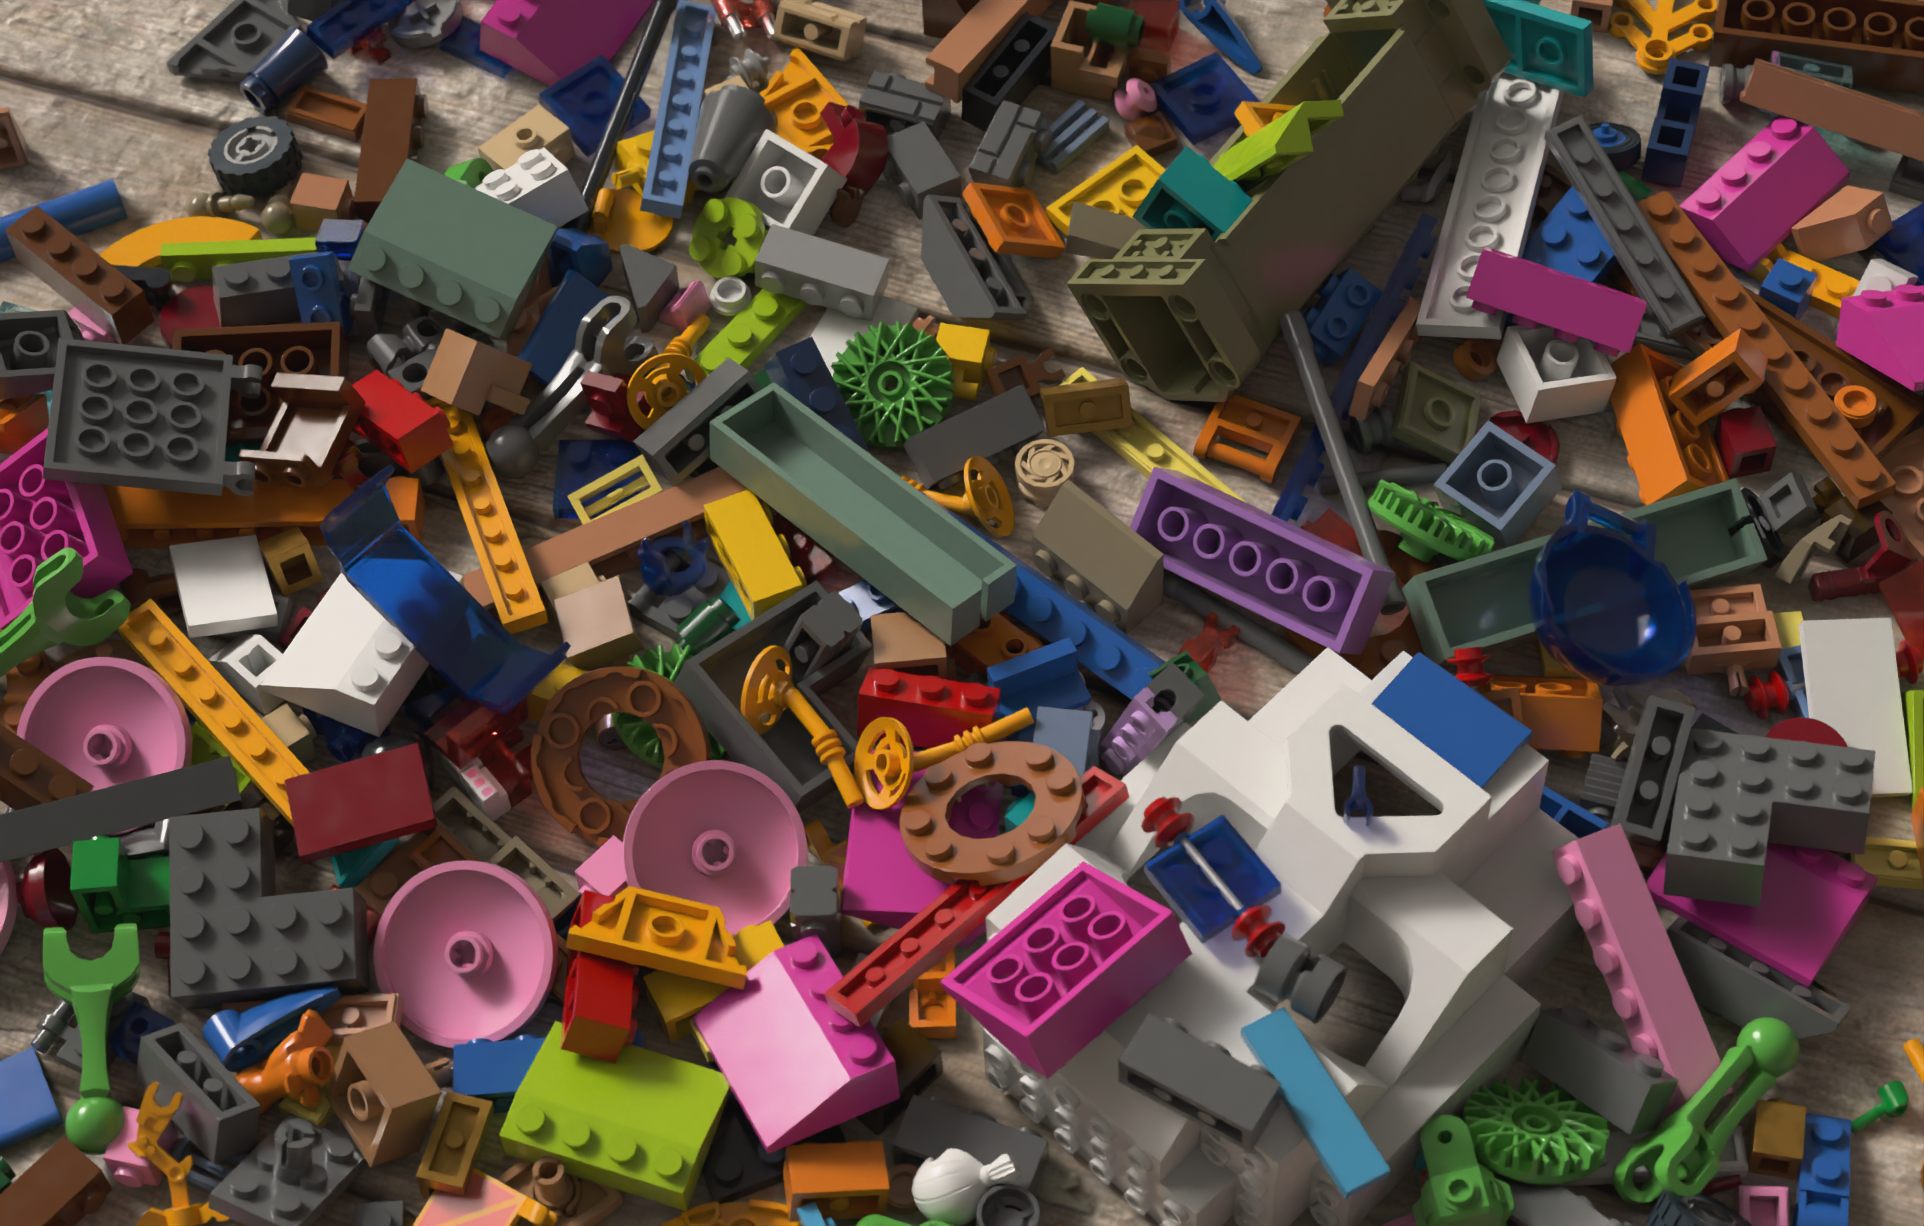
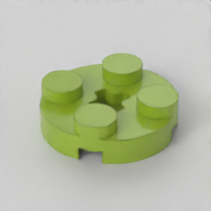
M734 197L709 200L699 214L693 228L692 241L689 245L691 257L698 261L700 267L706 273L716 278H739L747 273H754L755 260L769 230L765 229L764 221L761 218L764 217L762 211L755 204ZM734 228L733 236L737 238V242L735 245H728L726 247L725 236L727 232Z

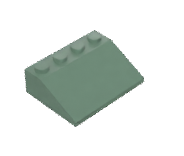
M407 158L367 225L347 270L497 338L509 341L559 227Z

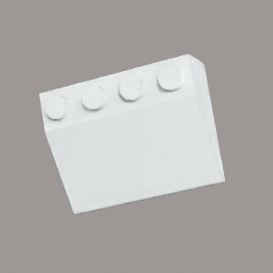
M351 559L262 682L261 690L380 737L467 610L463 576L425 561Z

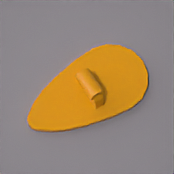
M601 189L592 212L593 221L587 234H595L609 244L610 253L620 255L619 246L625 244L649 253L659 248L668 240L674 228V217L640 211L642 196L636 189Z

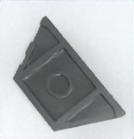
M234 0L166 63L169 72L175 76L241 83L248 77V72L261 62L277 45L290 27L297 28L302 32L303 30L297 17L288 14L287 0Z

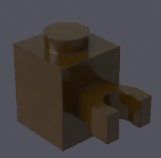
M1828 476L1814 485L1813 490L1817 495L1812 499L1817 511L1823 514L1820 525L1840 514L1853 520L1836 551V554L1841 559L1849 563L1880 541L1874 517L1877 513L1884 510L1893 515V512L1880 500L1856 510Z

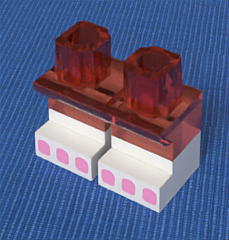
M510 715L490 725L483 717H480L474 723L472 731L455 740L450 735L436 743L443 768L460 789L467 794L469 800L492 821L533 793L530 781L533 780L531 768L532 744L515 755L510 751V748L524 740L522 731Z

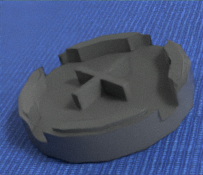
M396 0L388 10L385 21L390 35L396 43L404 47L418 48L437 43L453 33L461 23L464 12L460 0Z

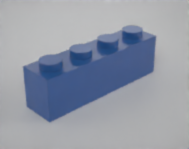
M643 1030L636 1031L631 1045L647 1049ZM521 1035L514 1040L493 1042L489 1039L478 1038L468 1041L467 1044H454L453 1092L492 1101L494 1106L493 1114L508 1113L519 1086L546 1038H539L535 1035Z

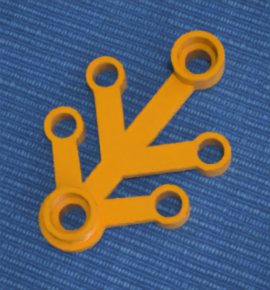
M1614 0L1615 5L1620 9H1631L1652 31L1651 38H1648L1634 25L1632 15L1627 12L1619 11L1610 17L1609 33L1616 38H1626L1637 50L1636 63L1647 73H1666L1670 58L1676 59L1677 55L1691 48L1698 51L1706 50L1711 45L1713 31L1705 24H1695L1690 27L1689 33L1671 41H1668L1667 37L1669 33L1696 19L1702 22L1713 20L1716 16L1717 0H1694V3L1672 13L1674 0H1658L1656 11L1645 0Z

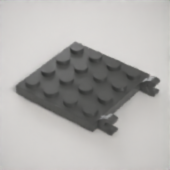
M59 338L43 479L222 496V487L226 486L235 494L253 495L256 464L249 461L226 462L225 450L230 389L235 390L245 398H260L262 367L258 365H232L233 355Z

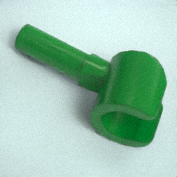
M1901 1081L1889 1082L1878 1089L1877 1093L1881 1104L1874 1106L1873 1109L1851 1122V1132L1853 1134L1885 1116L1895 1118L1906 1112L1909 1096Z

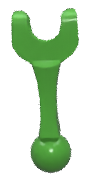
M70 547L60 550L36 568L33 578V600L7 628L0 632V678L19 663L61 643L90 646L102 642L127 620L131 607L130 601L120 592L112 589L94 598H81L71 593L70 590L81 580L83 557Z
M135 923L118 924L114 928L115 936L112 949L104 957L92 961L80 959L70 951L66 939V930L63 927L45 928L43 931L45 985L55 997L73 1006L82 1041V1076L79 1089L81 1097L74 1103L67 1114L65 1130L69 1141L82 1153L88 1155L105 1154L108 1144L120 1134L124 1126L125 1114L123 1106L112 1098L111 1095L112 1089L107 1071L106 1049L108 1026L113 1006L117 1001L129 994L140 979L138 932Z
M1771 1017L1758 1018L1748 1023L1738 1036L1737 1046L1728 1049L1719 1067L1704 1085L1679 1109L1664 1119L1661 1127L1635 1143L1617 1164L1612 1179L1620 1197L1630 1204H1639L1655 1200L1663 1193L1664 1189L1673 1198L1691 1197L1698 1194L1719 1170L1721 1164L1719 1157L1740 1120L1763 1094L1777 1084L1776 1078L1787 1074L1796 1064L1799 1056V1042L1792 1028L1785 1022ZM1747 1070L1749 1073L1736 1092L1704 1126V1122L1722 1096L1740 1075ZM1643 1166L1649 1170L1651 1175L1642 1185L1641 1189L1638 1190L1634 1187L1632 1181L1633 1173L1637 1167ZM1686 1178L1685 1183H1682V1182L1680 1181V1180Z

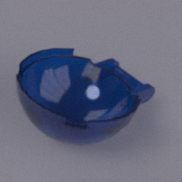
M1576 490L1567 502L1564 527L1561 525L1554 532L1537 555L1528 585V606L1534 630L1542 646L1565 670L1587 681L1604 686L1625 687L1641 685L1662 678L1684 663L1694 645L1697 632L1696 608L1687 581L1685 580L1678 585L1666 565L1654 559L1656 524L1645 519L1637 522L1590 501L1589 494L1580 490ZM1588 520H1591V521H1593V522H1595V523H1598V524H1600V525H1602V526H1604V527H1607V528H1609V529H1611V530H1613V531H1610V530H1607V529H1604V528H1601V527H1597V526H1590V525H1588ZM1622 535H1625V536L1631 538L1632 541L1629 540V539H1627V538H1625V537L1622 536Z

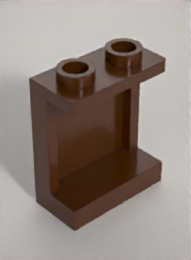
M277 373L270 387L281 398L283 403L259 451L241 449L237 458L239 461H249L256 464L254 480L262 484L279 482L290 483L297 487H304L306 485L326 486L366 402L346 377Z

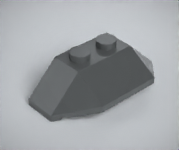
M927 194L923 204L921 260L945 300L949 311L957 318L1024 320L1028 315L1034 298L1009 255L995 253L989 245L988 239L978 221L971 213L966 211L968 206L960 198Z
M1681 916L1666 931L1695 1001L1700 1003L1701 1007L1708 1013L1715 1016H1723L1742 1027V1029L1755 1019L1771 1017L1785 1022L1795 1032L1797 1039L1834 1032L1852 1008V1005L1840 998L1838 999L1835 993L1814 979L1811 985L1806 987Z

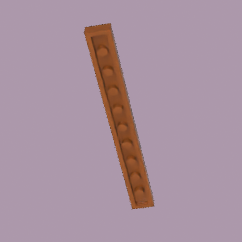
M1666 190L1636 202L1697 304L1724 339L1742 328L1768 357L1764 376L1765 380L1761 387L1855 509H1861L1893 495L1897 483L1670 193Z

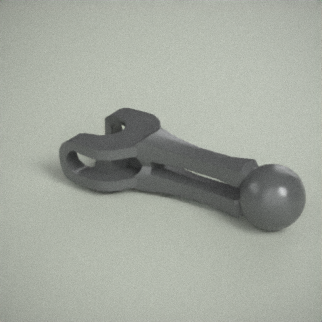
M621 296L606 297L581 320L576 333L575 349L572 350L553 380L528 405L524 415L517 413L510 418V425L496 429L489 436L485 451L492 470L496 474L504 478L516 479L527 475L534 469L539 459V452L548 451L558 435L579 413L589 406V401L580 385L587 371L615 377L617 373L632 376L642 363L659 355L656 347L650 340L640 336L627 337L637 323V315L627 298ZM619 313L616 317H614V318L608 323V320H609L610 317H612L613 315ZM642 354L639 358L633 359L635 356ZM655 367L650 369L643 377L646 378Z

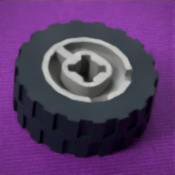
M259 115V117L254 118L248 117L243 121L231 124L229 128L222 130L219 136L212 141V147L208 151L209 162L219 185L230 196L242 194L260 198V196L266 194L270 195L274 191L287 186V183L297 176L296 173L298 170H301V160H303L300 147L288 123L285 120H279V117H266V115Z

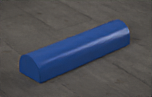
M110 179L0 217V262L16 257L5 229L35 206L41 208L75 236L127 219L128 217L114 180Z

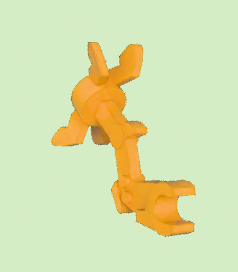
M153 1082L145 1092L136 1122L139 1123L136 1141L127 1143V1146L138 1159H149L167 1175L172 1208L162 1211L151 1207L139 1219L136 1226H195L207 1223L213 1216L217 1221L228 1220L229 1217L209 1209V1201L203 1206L202 1203L190 1204L186 1176L192 1170L193 1156L189 1155L179 1163L158 1142L173 1116L181 1107L184 1094L178 1091L173 1096L170 1105L163 1106L156 1100V1093L161 1083Z

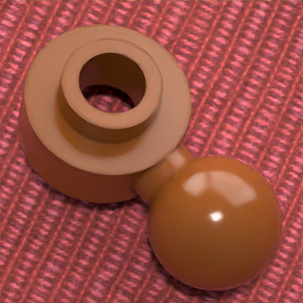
M1504 328L1501 339L1468 338L1457 346L1453 353V360L1457 371L1463 377L1473 382L1482 381L1493 373L1497 367L1496 360L1507 329Z

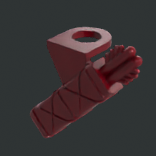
M1884 510L1877 513L1874 517L1876 531L1882 547L1865 566L1820 572L1812 575L1808 585L1812 600H1833L1860 594H1875L1887 590L1908 589L1918 585L1919 580L1924 578V566H1920L1918 558L1912 559L1905 534L1899 522L1891 513ZM1885 523H1887L1893 531L1895 540L1888 533Z

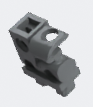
M435 309L428 311L429 316H423L407 323L403 328V340L396 334H377L367 344L369 361L374 370L380 371L391 380L393 378L398 379L406 390L412 394L417 392L424 401L436 398L421 391V388L446 328L464 336H469L476 332L475 327ZM486 333L473 338L495 348ZM399 357L403 363L393 368Z

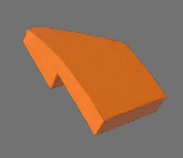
M955 948L951 949L942 957L941 961L913 982L914 988L909 992V1025L926 1039L957 1038L956 1000L943 989L940 981L955 970Z

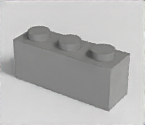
M775 224L771 225L755 260V286L764 288L770 293H780L803 300L810 305H820L840 311L850 317H860L872 321L888 285L889 258Z

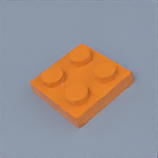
M970 182L963 191L962 195L969 205L973 217L978 221L988 239L989 245L995 253L1057 259L1066 248L1032 189Z

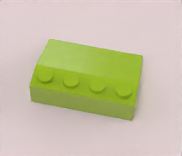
M555 1021L516 1092L499 1136L505 1154L532 1163H536L544 1156L556 1157L560 1161L559 1165L563 1164L564 1173L687 1211L731 1092V1088L721 1072L634 1045H623L616 1063L561 1050L562 1023Z

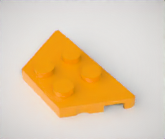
M797 47L789 54L790 62L782 72L776 71L769 80L768 87L759 94L766 100L764 106L771 114L774 110L777 116L778 132L776 135L821 160L834 144L835 139L820 112L828 102L843 106L848 104Z
M628 886L617 894L613 902L603 904L593 912L592 920L584 927L580 928L576 925L571 927L567 937L566 948L739 989H744L748 972L745 965L739 966L735 957L737 945L732 934L725 928L726 920L720 907Z

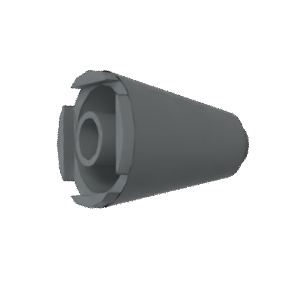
M731 84L724 85L721 90L715 92L712 90L707 94L700 108L688 168L689 177L698 188L707 192L721 191L739 175L765 130L768 129L777 134V116L774 110L771 114L764 106L766 100L760 94L747 87Z

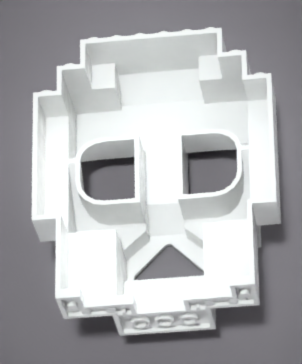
M1327 647L1249 721L1221 700L1193 727L1185 722L1182 723L1121 780V782L1127 785L1129 798L1076 844L1070 845L1066 843L986 917L988 942L1083 861L1127 885L1128 879L1161 849L1157 848L1154 844L1157 832L1146 833L1141 828L1142 821L1145 818L1143 815L1145 809L1158 798L1178 797L1182 802L1178 813L1189 812L1195 817L1191 832L1187 837L1212 838L1227 846L1245 861L1224 883L1247 910L1257 906H1270L1272 914L1269 922H1283L1286 926L1283 934L1286 933L1311 948V956L1314 958L1321 954L1328 956L1338 945L1345 941L1390 977L1402 991L1406 1003L1399 1017L1365 1067L1338 1056L1299 1028L1391 1169L1388 1178L1346 1200L1281 1098L1279 1107L1252 1151L1249 1152L1119 1082L1118 1060L1148 1013L1161 1020L1164 1018L1175 1020L1188 1031L1189 1035L1205 1043L1213 1041L1222 1045L1231 1053L1233 1058L1248 1066L1253 1064L1259 1065L1240 1036L1241 1028L1276 1011L1275 1007L1279 1003L1254 989L1255 979L1265 957L1261 958L1259 955L1247 957L1244 951L1248 941L1246 939L1242 941H1234L1232 939L1231 933L1239 915L1217 889L1179 925L1192 955L1050 1078H1045L1019 1061L984 1028L982 1031L985 1077L992 1087L1000 1093L1004 1094L1006 1091L1019 1101L1021 1110L1030 1120L1035 1123L1042 1121L1054 1132L1053 1135L1062 1148L1071 1154L1079 1153L1089 1162L1090 1170L1100 1181L1105 1184L1112 1182L1124 1193V1198L1132 1209L1141 1215L1148 1213L1160 1224L1159 1226H1223L1233 1215L1238 1226H1290L1308 1207L1312 1216L1321 1226H1357L1414 1167L1416 1156L1423 1149L1420 1137L1424 1125L1432 1118L1440 1115H1452L1461 1119L1466 1099H1471L1472 1092L1479 1091L1481 1084L1490 1090L1493 1081H1498L1522 1057L1536 1025L1541 1003L1525 992L1523 988L1583 929L1576 918L1575 907L1566 885L1557 873L1556 862L1551 852L1579 838L1539 808L1549 760L1526 744L1524 747L1520 746L1483 788L1472 782L1371 704L1413 658L1405 651H1402L1371 680ZM1362 750L1442 813L1432 816L1340 817L1335 812L1332 777Z

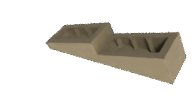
M1073 201L1066 254L1113 259L1138 229L1147 228L1134 218Z
M452 786L433 803L438 827L442 825L481 862L503 867L526 881L543 900L553 923L581 899L580 893L517 836L513 839L510 838L455 786ZM434 827L423 831L430 835L438 827Z

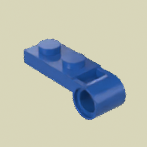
M1806 1113L1803 1160L1797 1173V1199L1792 1226H1848L1851 1120Z

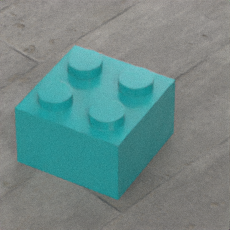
M1186 146L1158 178L1132 217L1147 229L1206 228L1215 241L1221 233H1225L1253 199L1246 195L1237 183L1229 181L1213 168L1204 156L1196 154Z

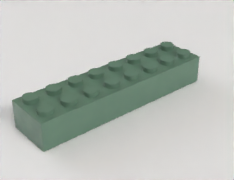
M775 382L710 421V459L950 646L980 626V618L988 621L1014 603L1017 564Z
M1735 478L1415 575L1401 591L1425 656L1440 667L1445 668L1453 665L1446 662V659L1455 658L1454 649L1481 646L1482 655L1491 654L1547 635L1669 599L1673 591L1701 589L1750 574L1768 559L1754 523L1745 525L1730 537L1728 530L1735 528L1750 515Z

